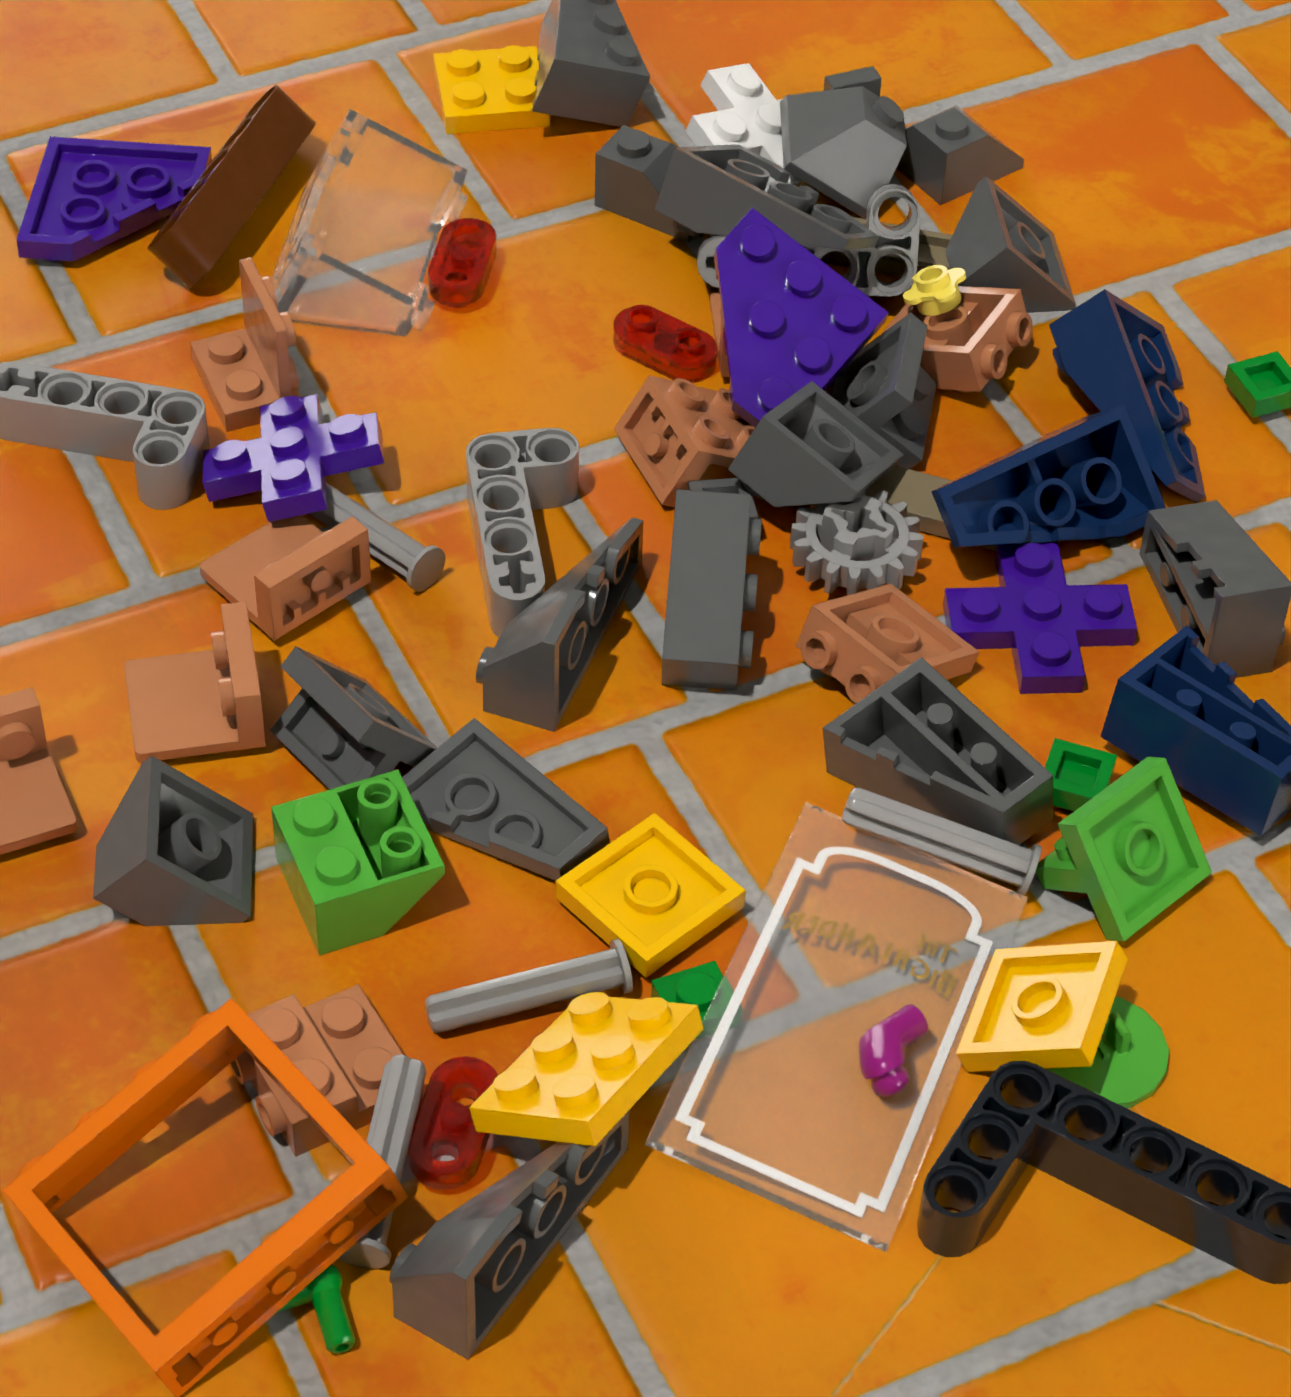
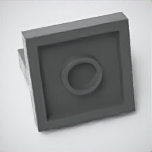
M909 313L864 346L827 390L831 397L904 455L897 465L907 469H911L923 459L937 385L920 366L928 326L912 313Z
M295 646L280 666L302 689L270 731L329 789L393 771L400 761L415 767L437 749L421 731L366 679Z

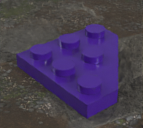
M50 136L16 239L19 258L44 259L47 261H76L172 214L212 161L211 147Z
M753 207L716 247L714 261L716 278L719 282L721 322L730 377L731 408L755 428L764 415L809 382L813 381L825 391L886 322L888 311Z

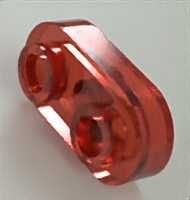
M462 218L448 223L443 228L428 268L429 293L434 300L449 307L461 308L476 302L482 297L496 258V232L489 223L476 218Z
M635 305L626 308L615 317L613 323V345L621 355L672 380L681 378L691 383H696L709 378L714 373L717 363V343L705 331L648 305Z
M462 1056L449 1059L440 1064L430 1077L415 1119L408 1148L409 1165L413 1175L418 1181L428 1187L440 1190L460 1187L469 1182L476 1175L491 1134L476 1132L469 1109L472 1104L463 1105L456 1102L463 1098L476 1101L493 1084L494 1079L498 1076L490 1064L479 1058ZM443 1155H448L455 1158L450 1161L435 1160L437 1157Z

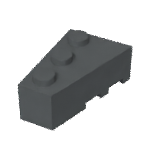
M616 0L551 1L540 27L537 60L540 62L535 76L534 85L537 86V92L532 103V111L619 127L623 125L628 126L650 75Z
M676 489L662 653V685L737 690L738 668L751 669L754 631L741 630L742 612H755L758 574H745L747 555L759 556L762 519L749 518L751 495Z
M1217 500L1149 510L1139 554L1177 633L1188 625L1199 636L1196 647L1215 665L1225 661L1237 673L1236 678L1272 672L1278 646L1282 645L1285 639L1284 622L1291 599V582Z
M922 657L822 728L827 773L856 787L1017 845L1022 844L1053 820V775Z

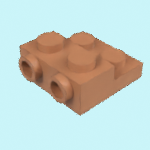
M959 286L962 297L959 305L949 312L934 316L923 315L918 311L916 305L905 304L882 333L909 313L915 315L928 326L920 366L937 383L936 389L956 390L960 393L980 392L990 379H1000L1003 377L1007 369L1009 354L1016 346L1024 347L1028 345L1032 337L1033 323L1031 316L1026 312L1021 289Z
M893 584L883 585L812 605L796 644V647L801 650L806 664L813 669H819L830 677L836 678L845 686L847 695L854 703L861 701L921 657L947 680L971 672L979 654L978 650Z
M359 984L304 1008L294 994L247 1014L355 1130L371 1123L385 1064L391 1061L394 1055H403ZM246 1050L230 1063V1067L239 1083L245 1084L251 1081L259 1096L255 1098L256 1106L269 1134L275 1136L281 1133L295 1157L330 1142Z

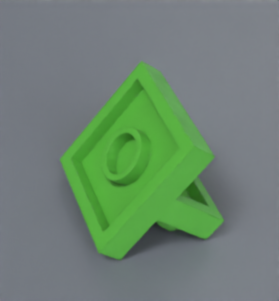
M1146 757L1059 822L1058 826L1063 837L1056 841L1054 844L1055 850L1038 862L1036 873L1043 889L1087 893L1105 938L1116 941L1127 940L1212 873L1168 762L1163 757Z

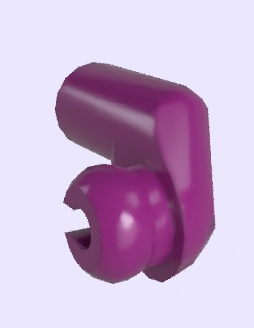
M913 1004L905 1005L868 1029L860 1039L858 1045L860 1069L863 1077L871 1080L873 1091L879 1096H891L906 1088L909 1082V1075L902 1066L905 1061L904 1048L925 1035L928 1031L926 1018Z

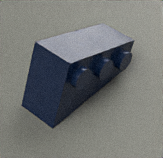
M1186 625L1118 679L1100 737L1140 762L1146 757L1166 758L1174 780L1180 788L1192 793L1226 814L1236 823L1262 836L1291 810V725L1264 699L1257 700L1254 703L1234 684L1237 673L1225 661L1215 665L1196 647L1199 636Z

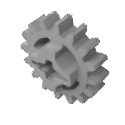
M883 490L876 494L875 497L866 496V491H863L850 502L811 504L810 509L799 507L796 514V523H793L791 527L790 549H793L792 563L795 567L805 566L804 579L807 582L816 581L820 578L824 579V592L829 594L835 591L838 586L847 588V595L858 593L859 589L867 588L869 590L880 587L885 583L893 584L896 588L900 589L902 588L903 575L914 577L917 561L921 560L923 535L919 534V518L906 517L908 504L904 501L892 506L887 504L888 492Z

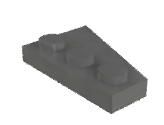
M475 718L402 777L427 830L555 881L610 843L608 828Z

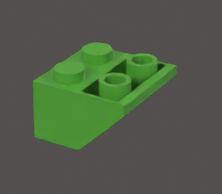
M398 769L271 807L276 859L319 956L384 936L445 875V865Z

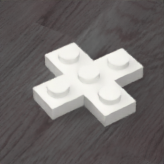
M749 63L707 70L700 86L718 111L692 115L685 132L696 146L739 144L783 168L780 101L782 99H775ZM790 173L787 183L798 187L800 185L809 186L816 192H820Z

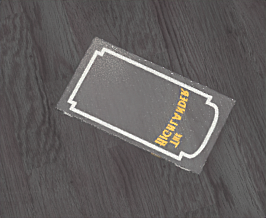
M806 802L702 1021L704 1029L693 1040L647 1137L645 1145L886 1252L962 1063L956 1052L995 949L1008 948L1028 897L926 853L848 826L842 821V817ZM913 1004L926 1018L928 1031L925 1035L904 1048L905 1061L902 1066L909 1075V1082L906 1088L891 1096H879L874 1093L871 1080L865 1079L861 1072L858 1047L860 1039L868 1029L905 1005Z

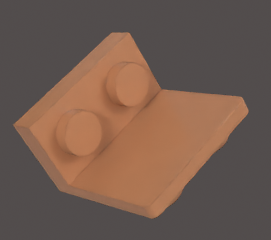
M251 257L239 260L245 328L190 342L192 361L226 432L260 424V406L272 404L282 397L292 396L291 391L299 389L297 370L293 359L288 353V347L296 345L295 331L291 318L287 311L279 313L272 280L268 275L260 276Z
M650 375L614 427V431L661 505L675 507L676 489L688 490V481H699L710 464L730 467L755 427L732 410L730 391L728 389L715 391L698 387L681 378L672 381Z
M302 515L272 521L201 562L199 565L200 575L231 603L246 601L249 619L275 641L371 582L368 529L353 516L324 532H321Z
M246 601L221 604L223 631L211 632L213 650L135 659L125 662L124 667L134 750L138 762L143 763L150 756L159 760L266 747L261 693Z
M33 687L0 696V855L74 833L78 829L76 816L47 747L41 707Z

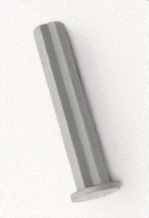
M326 483L327 509L309 514L330 528L353 516L368 529L370 554L404 575L408 586L417 592L424 591L437 581L445 565V553L442 549L434 545L425 547Z
M860 787L853 788L850 792L842 813V821L848 826L1017 886L1016 893L1022 896L1026 894L1032 882L1042 850L1040 845L1034 844L1031 849Z
M620 939L611 940L609 950L430 995L425 1000V1012L432 1031L441 1033L577 998L581 994L600 992L619 986L622 992L626 994L633 991L632 974L624 946Z
M400 1054L394 1055L391 1061L385 1064L366 1141L391 1167L399 1182H401L427 1072L422 1061ZM394 1210L338 1259L350 1265L376 1269L387 1266L390 1263L391 1251L386 1247Z

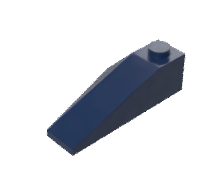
M1106 289L1049 324L1057 346L1053 349V356L1061 371L1074 380L1100 411L1125 404L1152 471L1168 488L1194 502L1205 498L1196 447L1181 429L1183 425L1190 422L1188 408L1182 402H1178L1174 394V390L1182 386L1183 381L1164 326Z
M1125 404L1081 418L931 491L954 548L1118 538L1144 527L1149 510L1166 508Z

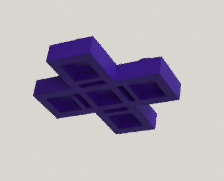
M317 394L301 398L298 396H286L274 401L272 404L260 406L261 438L248 441L229 440L220 443L215 448L203 450V485L209 502L262 491V505L268 522L326 510V476L384 464L382 429L377 412L360 416L346 414L335 418L329 423H323V411Z
M1058 542L998 545L995 562L1000 587L945 588L943 610L946 626L975 649L1011 648L1020 694L1082 693L1085 673L1079 647L1134 645L1137 626L1127 584L1066 585Z

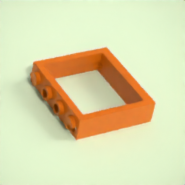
M232 998L216 1011L209 1012L200 1017L183 1039L160 1058L153 1059L144 1064L127 1086L103 1106H98L88 1111L78 1121L71 1133L46 1154L39 1155L30 1160L21 1169L17 1178L2 1190L175 1397L182 1396L408 1198L391 1167ZM246 1050L344 1155L352 1166L155 1336L52 1214Z

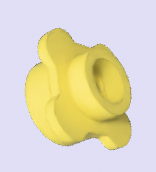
M932 265L923 268L912 277L913 285L910 290L904 292V302L908 305H916L918 311L927 316L940 315L953 310L962 299L958 284L966 280L965 270L962 268L948 270L943 265Z

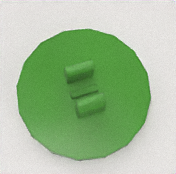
M1115 996L1092 1066L1045 1069L1125 1108H1132L1153 1096L1164 1080L1167 1072L1169 1048L1162 1028L1144 1009L1121 997Z

